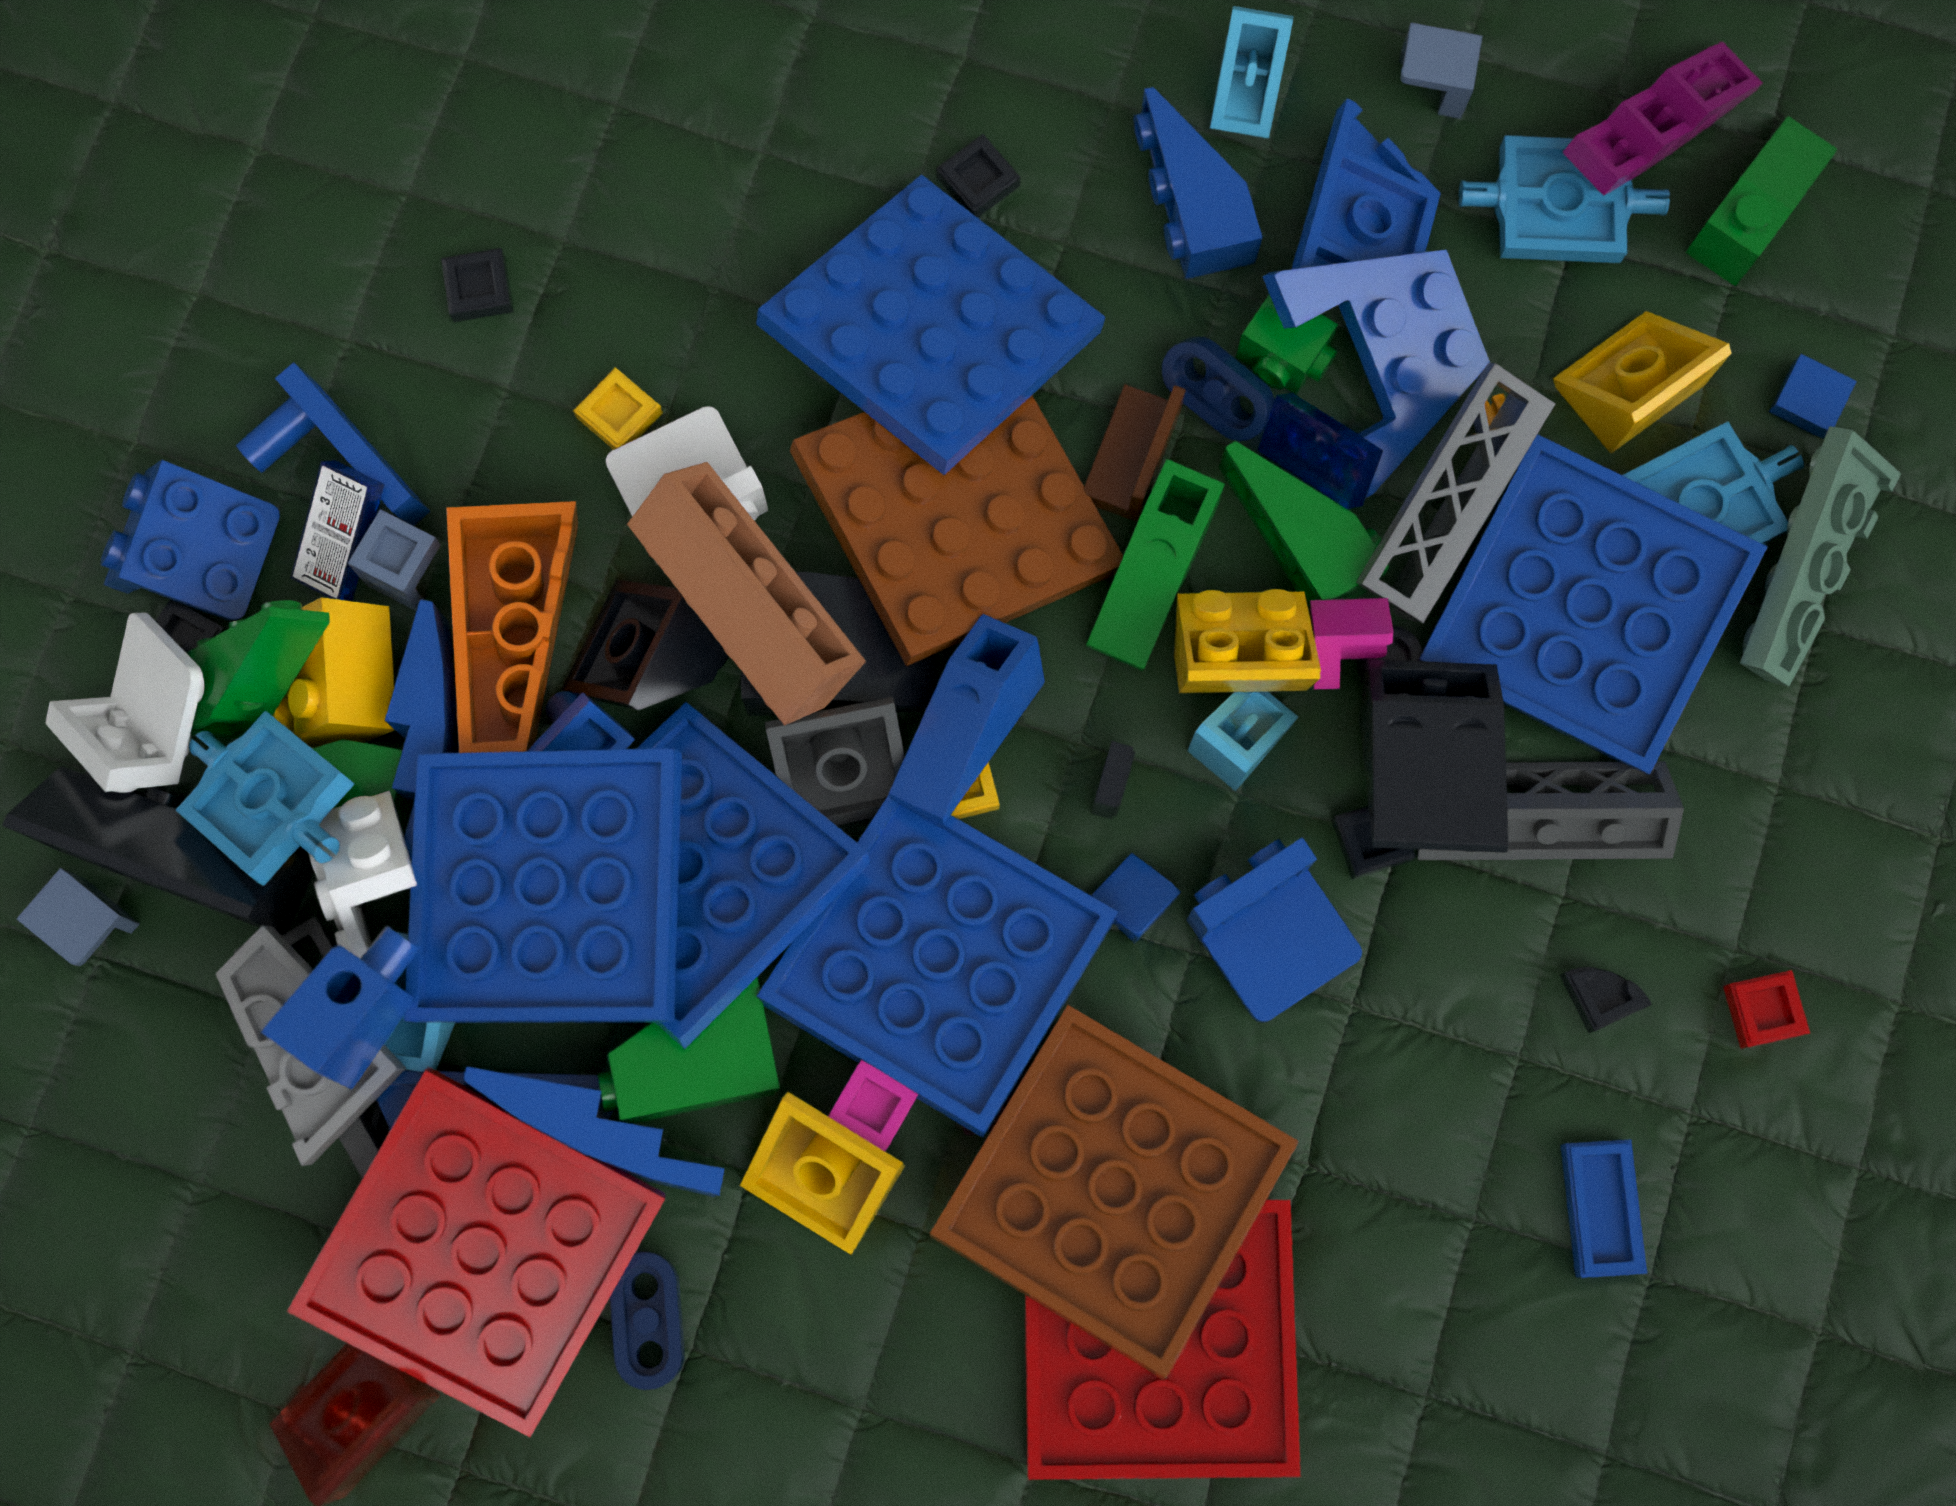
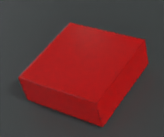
M1792 970L1723 986L1740 1049L1810 1034Z

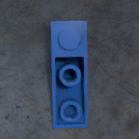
M1154 87L1144 89L1141 113L1134 115V130L1140 150H1149L1154 168L1149 169L1150 189L1155 204H1165L1170 223L1164 224V236L1171 260L1180 259L1185 279L1255 264L1262 242V234L1247 182Z
M985 614L981 615L946 664L890 789V799L943 824L947 821L1045 683L1036 636Z

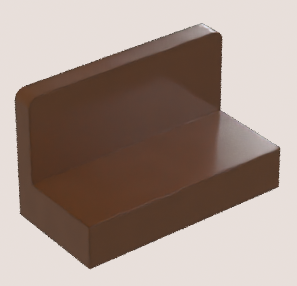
M1124 384L1084 487L1086 495L1091 498L1095 507L1138 522L1179 418L1186 392L1185 388L1174 385L1169 400Z

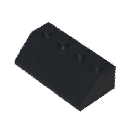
M60 766L9 811L2 824L3 827L54 850L259 928L262 926L274 927L281 936L288 932L314 874L312 864L298 855L301 849L300 846L263 886L244 872L176 811L184 800L153 787H147L143 796L132 792H105L87 770L85 774L63 766Z

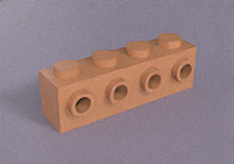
M708 462L665 473L627 523L628 527L643 544L647 553L661 567L682 594L686 603L697 613L722 645L726 654L737 664L762 696L765 704L773 710L783 725H787L825 708L866 662Z

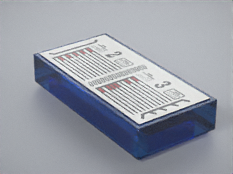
M321 461L290 578L330 599L353 601L359 576L349 566L348 562L376 517L385 484L338 461Z

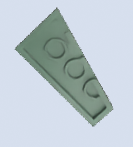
M1829 426L1822 446L1814 452L1809 467L1810 479L1800 505L1794 508L1789 517L1787 525L1788 537L1778 563L1771 568L1767 575L1765 583L1766 595L1756 622L1748 628L1743 640L1744 654L1740 664L1768 682L1788 687L1792 683L1825 620L1824 610L1820 605L1825 594L1841 590L1851 571L1846 555L1855 537L1868 538L1878 519L1876 511L1870 510L1880 490L1892 492L1901 476V473L1851 429Z

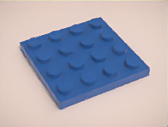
M920 175L762 305L757 312L756 325L941 474L945 475L1102 331L1106 317L931 181Z
M1537 434L1503 492L1418 660L1424 662L1497 664L1504 705L1618 762H1622L1646 775H1650L1768 546Z
M687 702L636 748H675L682 753L674 1022L655 1023L684 1049L871 863L868 851Z
M675 748L417 754L412 869L417 885L410 889L408 941L417 947L419 951L408 964L406 970L405 991L414 998L411 1006L404 1014V1021L412 1023L674 1022L682 753Z
M888 795L857 842L868 851L871 863L792 941L761 988L757 998L769 1010L857 1063L863 1060L917 1093V1099L984 1138L1115 922L1118 911L954 816L950 815L943 824L890 799Z

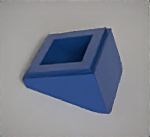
M1131 853L1091 896L1118 911L1113 924L1135 944L1173 904L1181 891L1172 882Z

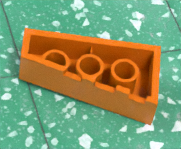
M576 501L448 507L446 511L459 753L527 752L536 741L578 530Z

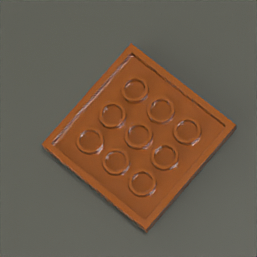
M1032 395L945 475L941 474L866 412L796 438L792 442L790 452L906 666L962 642L982 614L1006 623L1115 575L1122 561V552L1093 501L1086 495L1084 485Z
M1067 1005L931 1230L930 1237L1165 1380L1299 1141Z

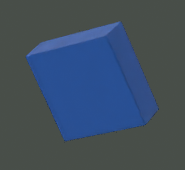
M1800 354L1793 362L1769 412L1825 439L1829 426L1835 427L1857 381Z

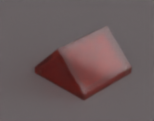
M346 1343L270 1423V1426L309 1501L317 1506H323L344 1498L440 1397V1394L432 1386Z

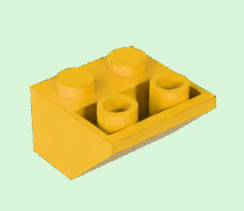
M1270 589L1264 592L1224 593L1217 590H1206L1200 593L1177 594L1174 659L1179 693L1307 691L1320 679L1321 666L1305 592Z
M322 597L303 606L302 610L328 612L330 623L274 712L273 717L311 748L341 739L366 743L394 731L385 721L394 690L389 606Z

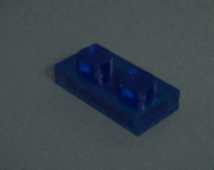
M1294 393L1276 395L1268 424L1265 427L1258 447L1259 452L1346 509L1363 506L1384 451Z

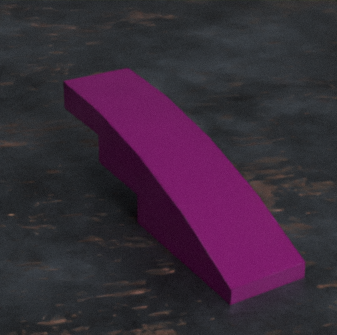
M1722 41L1666 69L1652 87L1621 102L1607 120L1577 134L1562 153L1605 196L1637 177L1711 126L1753 94L1763 82Z

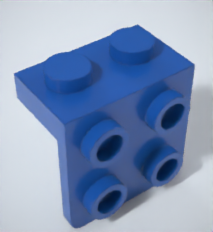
M164 460L147 469L144 475L136 472L128 485L122 502L123 508L131 510L123 533L114 530L102 554L100 565L109 568L103 585L126 594L143 588L228 621L242 618L248 608L280 518L278 509L271 503Z
M1303 837L1287 848L1280 839L1267 845L1248 859L1253 870L1232 883L1227 874H1224L1203 887L1194 895L1199 905L1193 908L1186 919L1251 1017L1261 1023L1270 1021L1357 963L1362 956L1361 946L1308 870L1317 858Z

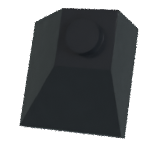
M616 579L561 690L572 692L577 696L584 692L594 701L640 710L713 682L718 670L723 667L729 656L697 613L686 603L677 588Z

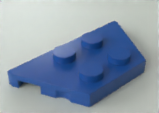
M1348 98L1335 113L1292 269L1426 252L1440 192L1421 172L1414 170L1407 163L1405 155L1389 138L1380 144L1356 119L1363 110L1356 102Z

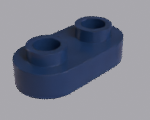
M1194 336L1176 344L1166 353L1162 363V377L1168 390L1172 392L1174 385L1185 388L1186 392L1183 403L1224 437L1234 441H1246L1264 431L1273 421L1276 404L1270 388L1214 341L1205 337ZM1194 357L1204 362L1206 366L1205 376L1200 375L1194 369ZM1241 396L1251 400L1254 406L1253 414L1247 413L1242 409L1240 405Z
M652 1252L635 1253L610 1296L614 1361L619 1375L630 1386L641 1390H653L670 1383L678 1375L684 1363L685 1347L680 1282L675 1267L662 1255ZM643 1273L652 1274L658 1282L657 1292L650 1299L641 1298L635 1290V1282ZM647 1341L658 1343L663 1350V1359L656 1367H648L641 1361L640 1350Z

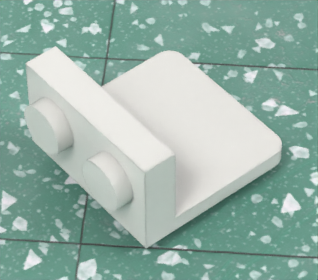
M702 407L611 451L606 457L608 470L632 517L665 473L704 462L710 464L754 521L759 515L768 511L762 485L752 466L747 467L720 414L713 407Z
M131 613L126 625L111 697L50 701L45 724L105 792L127 793L137 788L178 784L184 757L189 753L190 732L197 703L204 694L203 674L200 667L148 613Z
M390 791L371 797H356L347 801L342 806L332 809L319 826L339 841L340 848L337 855L321 842L318 846L333 859L327 863H319L309 854L311 864L318 879L314 884L322 911L327 921L334 919L339 932L335 933L337 945L340 944L359 958L363 956L372 944L361 903L417 885L398 812Z

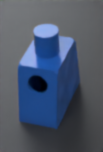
M388 926L384 927L361 958L338 944L331 949L272 1017L261 1033L317 1074L352 1090L412 1004L414 997L396 985L395 981L415 957L419 949Z

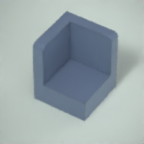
M1411 23L1399 62L1402 64L1401 82L1441 90L1438 115L1461 119L1474 89L1482 36Z
M380 509L348 564L366 586L417 611L420 599H424L415 588L441 545L434 536Z
M63 868L57 871L17 917V920L70 964L82 966L114 928L132 934L140 924L88 880Z

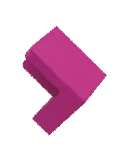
M1388 598L1310 600V620L1321 666L1320 679L1313 684L1314 690L1340 689V659L1383 658L1386 656L1387 645L1393 643V626Z
M861 1060L828 1117L886 1152L917 1099L918 1094Z

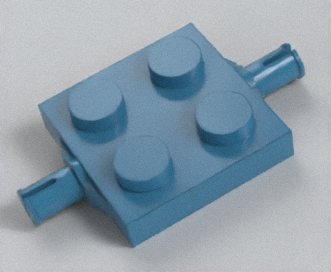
M1504 136L1500 145V175L1497 182H1468L1462 180L1459 186L1458 197L1460 198L1458 204L1459 207H1494L1500 224V258L1621 263L1627 254V223L1631 213L1665 216L1669 209L1670 199L1667 198L1670 192L1668 189H1633L1632 181L1630 180L1603 196L1562 153L1573 138Z
M1729 421L1622 476L1765 545L1787 533L1788 521L1776 502L1773 483L1797 470L1803 469L1804 461L1801 455L1792 459L1799 452L1793 445H1789L1786 449L1759 461L1756 456L1743 447Z
M267 711L263 712L243 736L227 746L223 745L208 731H202L195 735L209 747L208 750L191 739L189 751L204 762L208 768L205 770L198 786L181 803L176 811L250 877L265 886L300 846L319 863H327L333 859L318 846L320 842L337 855L340 848L339 841L321 828L319 824L350 790L354 783Z

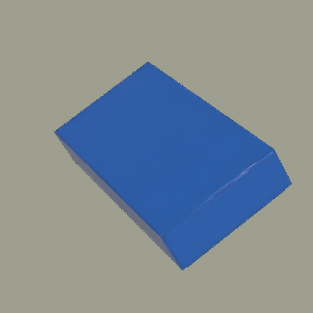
M1631 1139L1561 1144L1575 1278L1647 1274Z

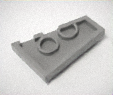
M262 926L215 974L247 1046L254 1047L270 1082V1086L266 1088L276 1110L283 1111L296 1140V1142L292 1143V1146L301 1166L312 1165L389 1087L406 1067L383 1045L360 1080L351 1090L317 1074L261 1033L266 1024L313 971L311 966L274 927Z

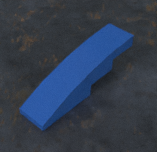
M421 599L385 721L400 736L406 738L392 788L409 803L413 804L404 836L411 865L417 754L459 753L454 648L449 621L432 601Z
M466 1067L463 1080L465 1086L483 1095L520 1121L578 1152L648 1182L711 1197L720 1195L725 1168L658 1157L663 1130L596 1118L601 1091Z

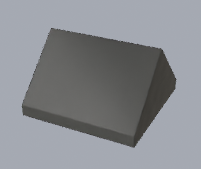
M893 697L814 712L787 725H783L780 719L765 722L776 776L835 825L874 818L889 795L905 758Z

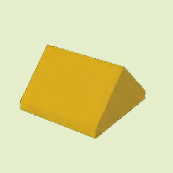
M1645 311L1555 376L1553 381L1560 394L1610 454H1612L1705 386L1731 355V350L1727 342Z
M787 1092L781 1100L740 1186L852 1255L905 1168V1165Z

